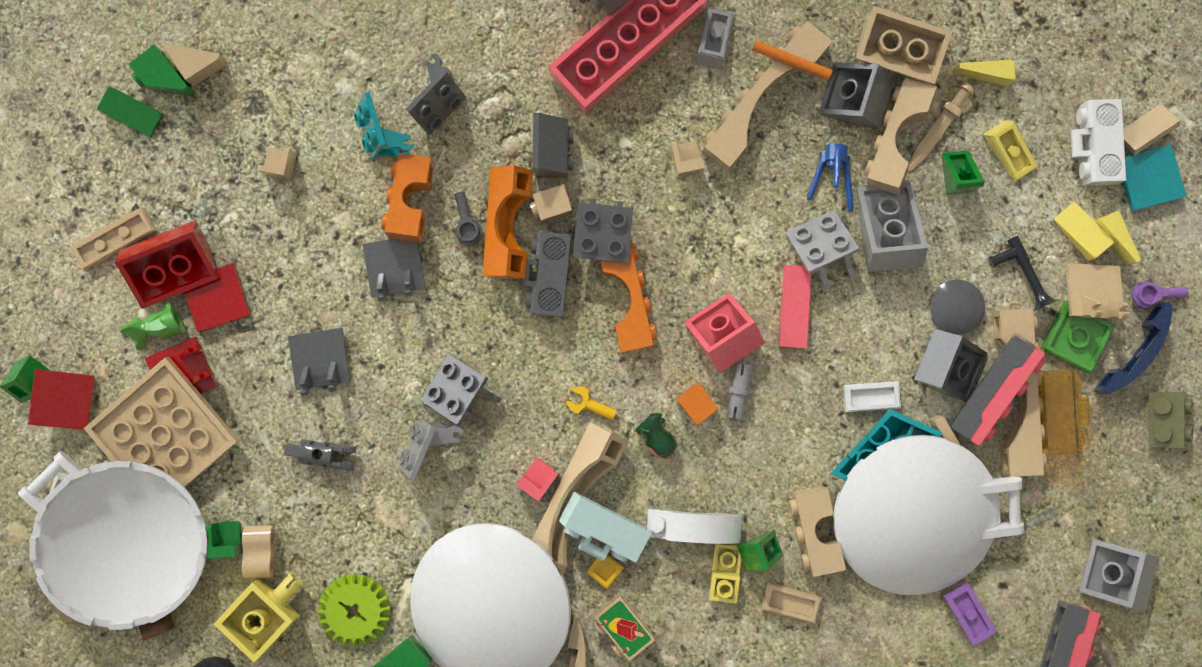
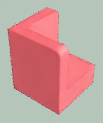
M536 458L516 486L539 502L559 473L539 458Z

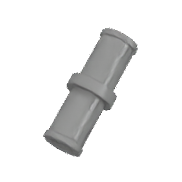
M736 362L733 384L729 386L728 391L731 392L726 417H735L737 407L735 419L744 420L747 395L750 396L751 390L748 388L753 365L745 364L744 366L743 363Z

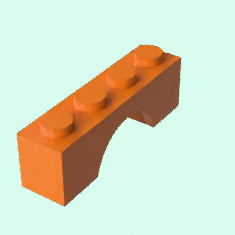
M515 165L491 167L483 264V276L497 279H525L527 251L522 249L516 242L513 226L518 209L526 200L531 198L533 170Z
M636 243L630 244L628 263L600 261L603 275L619 279L627 287L631 298L628 314L621 322L615 325L621 353L652 347L654 345L653 340L657 339L654 323L649 324L647 313H651L648 297L643 298L641 287L645 286L642 270H636L634 261L639 260Z

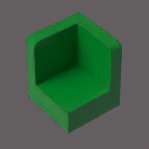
M29 355L13 364L1 383L0 388L20 403L26 402L31 399L35 369H49Z
M240 521L216 522L205 526L207 532V559L235 557L243 554Z

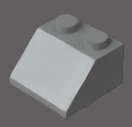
M1093 539L1079 592L1132 609L1146 611L1160 557Z

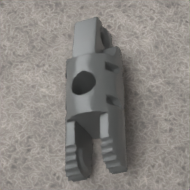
M301 439V445L286 444L284 455L299 457V464L353 471L354 464L347 461H336L337 451L345 454L356 453L357 446ZM319 450L322 451L321 458L318 456Z

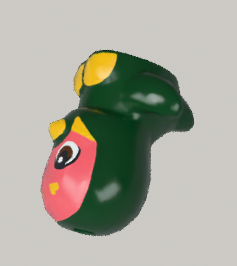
M652 413L634 432L638 436L645 438V445L657 458H668L675 452L677 441L670 432L663 428L662 424L665 422V418H662V414Z

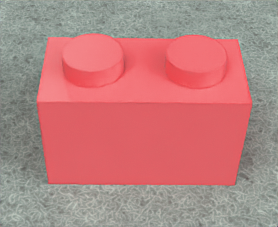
M730 293L684 322L708 360L719 373L765 344L756 323Z

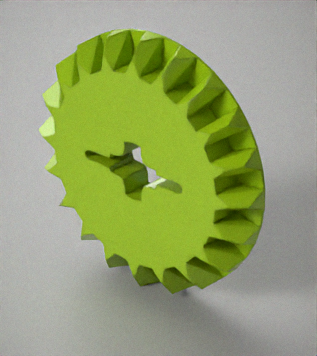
M349 574L339 577L329 584L319 600L317 612L320 618L319 624L322 625L325 634L343 646L357 647L367 645L378 638L388 624L390 617L388 596L383 587L368 576ZM357 604L359 606L358 612L361 613V616L349 617L350 611L347 609V605L352 607Z

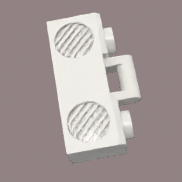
M1122 99L1088 100L1079 106L1076 113V121L1080 125V129L1071 130L1072 158H1083L1079 166V175L1083 179V186L1117 185L1126 181ZM1082 136H1084V147H1085V151H1083V137H1082Z

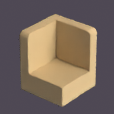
M676 141L670 143L676 178L703 173L705 166L703 157L700 158L696 141L677 144Z
M268 147L264 166L258 165L257 170L265 176L291 181L297 154L288 148L279 150Z

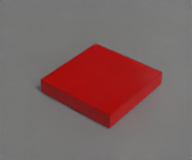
M231 263L217 268L218 279L185 292L197 332L201 333L252 315L235 264Z
M35 369L27 424L84 430L83 428L88 425L94 375Z

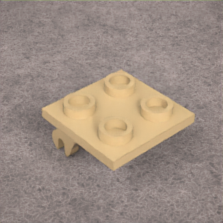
M1067 263L1065 265L1069 317L1119 320L1128 318L1129 312H1124V309L1129 304L1123 302L1120 266Z

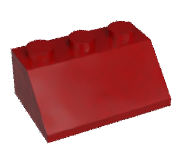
M196 220L119 250L115 261L116 266L141 309L219 278L209 244Z

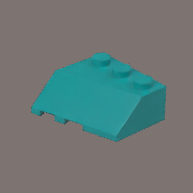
M889 409L830 474L847 481V475L861 459L864 460L870 454L877 451V447L889 441L908 436L926 435L941 437L942 432Z

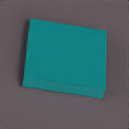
M1171 144L1141 152L1135 156L1125 157L1126 181L1122 182L1131 212L1187 196Z

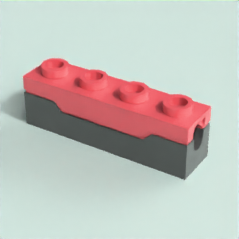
M1014 333L952 421L951 428L969 440L971 439L978 446H980L983 440L989 442L997 430L994 427L999 418L1004 420L1013 408L1010 404L1015 395L1021 397L1030 383L1026 381L1032 372L1037 374L1045 364L1046 360L1042 358L1045 355L1044 350Z
M1059 600L1040 667H1086L1087 662L1091 660L1093 655L1092 642L1094 635L1098 634L1101 627L1100 613Z

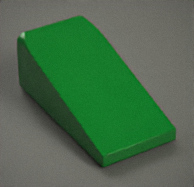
M111 86L107 88L97 107V110L149 137H152L163 116V113Z

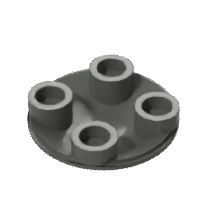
M951 280L943 283L936 289L931 299L930 310L932 320L936 326L949 333L963 334L972 331L980 324L984 317L985 301L982 293L975 285L968 281Z

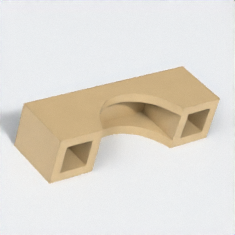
M909 78L904 79L902 86L897 85L892 101L896 102L893 111L888 110L884 118L883 126H886L884 135H878L874 145V151H877L874 161L869 160L865 169L864 176H867L868 186L896 195L900 194L908 173L909 162L898 152L896 140L901 131L908 125L927 121L936 98V86Z

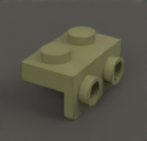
M1149 392V447L1188 448V442H1193V426H1188V415H1193V399L1188 398V393Z

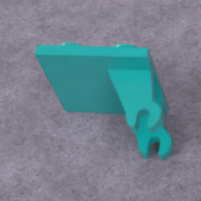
M370 91L365 92L358 103L356 111H354L355 123L358 128H362L364 135L362 137V145L365 153H369L371 161L376 160L380 156H394L398 158L399 149L403 151V154H409L414 144L406 145L404 141L411 140L412 137L381 128Z

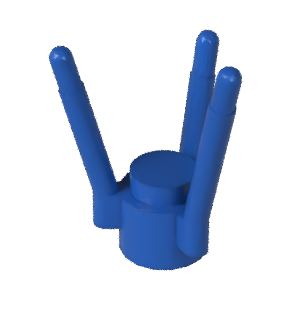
M831 143L826 145V152L820 153L819 164L807 195L808 200L812 199L824 165L827 163V168L834 170V188L839 187L840 169H844L848 210L853 211L849 167L850 156L847 155L848 146Z

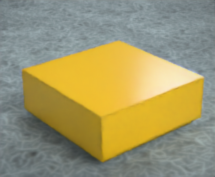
M607 554L603 561L596 558L586 570V573L604 588L608 589L624 569V566Z

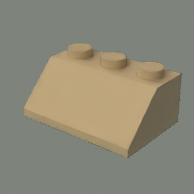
M873 6L867 15L859 39L855 60L868 64H879L886 70L935 85L952 32Z

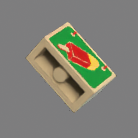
M618 593L594 613V618L596 619L593 623L602 636L608 634L614 642L611 644V647L620 658L625 656L628 661H631L655 641L654 634L621 593Z

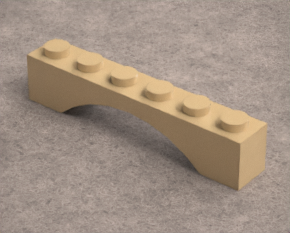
M806 21L802 27L797 25L787 37L791 40L785 48L780 45L778 49L817 63L833 40L809 21ZM772 59L774 62L768 69L763 66L754 77L757 83L751 90L746 87L737 98L739 105L734 111L729 108L722 116L720 122L723 124L717 132L712 129L702 142L706 145L702 152L728 172L747 147V131L750 116L760 97L772 85L784 77L803 70Z
M1033 309L992 312L993 338L1002 349H1004L1014 333L1039 347L1038 343L1035 342V331L1038 327L1036 315H1033ZM1040 371L1037 374L1032 372L1026 381L1030 384L1022 396L1019 397L1015 424L1009 437L1001 447L1003 476L1044 475L1047 458L1046 454L1042 451L1045 429L1040 421V413L1043 412V401L1039 397L1038 386L1041 385Z
M591 422L532 538L534 543L538 542L554 559L552 562L560 575L564 574L567 567L566 553L569 534L564 532L565 527L559 522L564 509L574 491L585 497L591 487L605 473L617 466L629 442Z

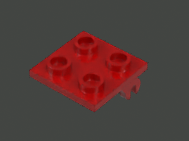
M197 337L188 339L145 358L148 368L151 370L165 357H170L200 394L218 387Z

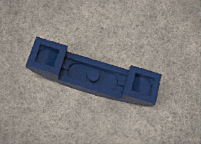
M1164 302L1155 305L1141 325L1149 331L1147 337L1123 370L1120 368L1108 370L1095 388V393L1110 394L1134 381L1148 368L1160 351L1168 334L1172 317V304Z

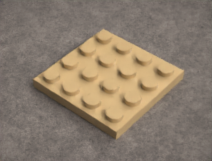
M165 357L83 428L111 462L131 461L153 466L175 478L185 488L240 441L170 357Z

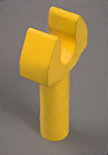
M585 387L572 388L573 392L583 397V401L580 404L566 401L567 406L572 412L579 414L580 411L588 409L613 421L617 410L592 400L589 396V389Z

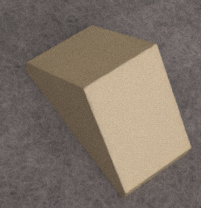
M169 43L165 44V50L184 79L192 86L197 85L226 66L227 61L218 53Z

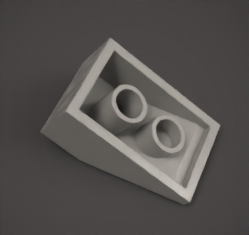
M904 182L899 195L870 186L857 187L863 250L868 272L923 267L928 245L911 182Z

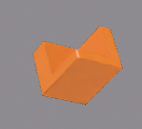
M699 382L675 399L695 424H700L719 409Z

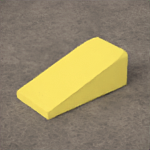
M1012 60L960 63L952 70L953 75L1002 86H1009L1015 81V65Z
M1004 120L983 134L1013 181L1016 182L1038 167L1014 121Z
M1075 202L1071 203L1052 219L1088 261L1097 258L1115 242Z
M1120 211L1094 220L1115 241L1111 247L1126 265L1141 261Z

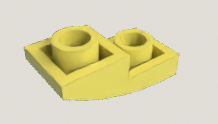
M714 544L709 600L737 604L741 555L737 547L739 544Z

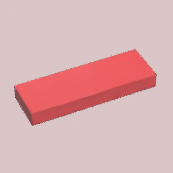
M783 266L779 347L807 348L811 274H809L805 266Z

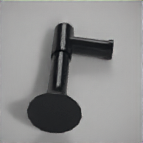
M1019 236L1007 240L1010 249L988 257L992 268L1013 258L1016 259L1035 297L1036 304L1033 312L1059 300L1050 297L1045 292Z

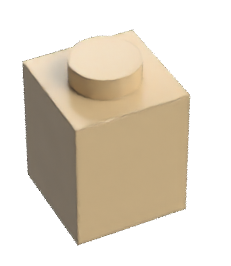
M564 184L532 194L534 202H531L530 206L534 219L540 217L542 224L573 214Z

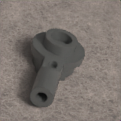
M458 192L454 195L460 220L458 221L455 234L460 243L466 246H473L481 240L483 235L482 227L476 220L471 218L465 192Z

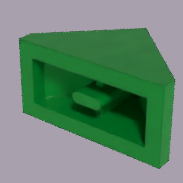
M969 150L942 153L946 195L970 193L984 186L985 181Z
M774 530L737 545L746 571L769 570L784 556Z

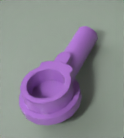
M1143 281L1133 287L1131 296L1133 302L1140 308H1150L1162 299L1186 298L1188 290L1186 287L1161 288L1160 285Z

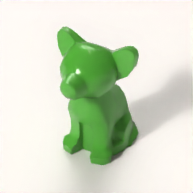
M170 302L166 304L163 311L150 314L144 321L139 317H134L126 326L120 328L122 334L135 341L137 350H141L146 346L148 336L166 338L186 333L178 310H174Z

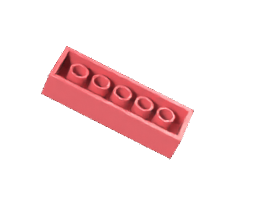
M630 0L613 15L605 16L548 67L549 75L586 115L706 9L708 0Z

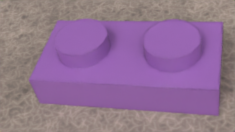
M965 582L943 595L971 645L974 646L997 633L969 583Z

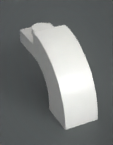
M648 509L647 530L652 533L650 537L662 538L668 541L734 544L741 541L742 515Z

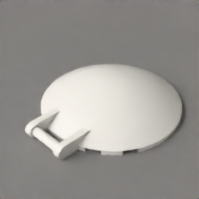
M908 436L889 441L877 447V451L870 454L866 459H861L849 472L842 491L838 493L834 509L835 537L837 542L841 544L843 557L857 575L872 586L901 595L932 593L955 584L979 565L989 551L994 538L1024 533V523L1021 522L1020 511L1022 478L1012 476L993 479L984 464L972 452L963 446L936 436ZM1008 491L1009 521L1000 522L999 492Z
M59 451L54 456V461L29 486H24L18 492L19 496L38 512L35 517L29 546L30 561L33 562L34 571L37 576L36 580L46 597L60 611L78 622L88 626L109 628L108 630L132 629L135 626L144 625L149 622L153 623L175 610L189 596L202 574L207 555V532L203 515L189 491L175 478L160 469L131 461L104 462L83 469L66 453ZM62 469L66 470L69 475L42 499L38 493Z
M479 523L467 525L440 538L421 559L411 587L410 604L412 619L417 635L427 653L440 667H549L558 656L566 641L571 620L568 588L563 575H560L552 562L554 559L538 542L534 543L522 535L521 531L499 524Z

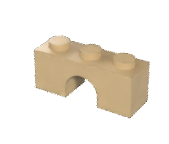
M821 486L793 492V500H789V507L792 516H797L799 527H795V534L798 544L803 543L805 554H801V561L804 571L808 570L810 575L816 577L846 570L841 544L837 540L819 541L815 534L817 522L824 517L834 515L828 487Z

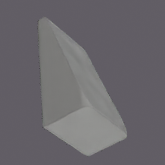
M711 8L707 9L696 64L716 69L722 68L732 26L733 13Z

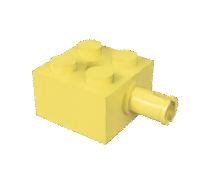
M289 572L288 576L275 590L261 578L252 582L214 623L254 663L262 658L301 616L287 603V600L303 585L302 580L299 578L290 586L291 582L297 577L292 572ZM257 615L261 618L260 624L255 622Z

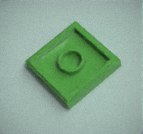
M1065 300L1040 349L1088 374H1092L1116 325L1100 318L1069 317V304Z

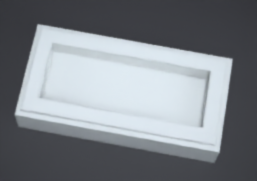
M899 381L843 385L845 412L901 409Z

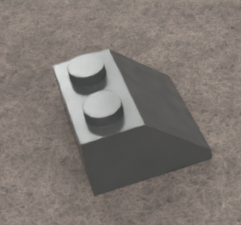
M834 62L833 71L827 84L819 114L858 127L880 128L896 77L879 64Z
M533 113L532 168L535 178H568V171H573V154H568V144H573L574 127H569L568 119L543 113Z
M934 329L932 336L927 342L922 361L917 366L914 380L928 388L966 403L973 392L988 353L963 336Z

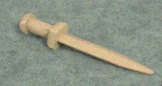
M962 83L954 99L943 105L941 108L943 112L915 149L908 171H912L929 155L954 118H959L962 113L960 109L969 95L972 96L974 94V88L970 83Z

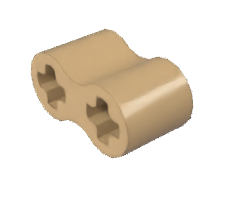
M246 525L242 533L243 578L274 577L276 530L274 526Z

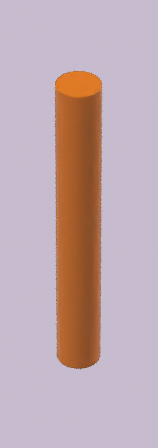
M755 40L752 51L829 80L833 71Z

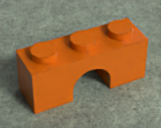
M398 153L397 162H393L391 177L394 178L392 188H388L386 199L389 209L388 214H384L382 219V230H385L389 239L422 243L426 216L421 209L408 207L407 199L415 191H431L435 167L431 157Z

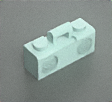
M575 491L559 520L565 527V533L577 539L580 535L583 536L578 549L602 561L611 549V555L618 560L626 562L627 559L637 562L652 534L645 527ZM592 537L603 542L602 547L591 543Z

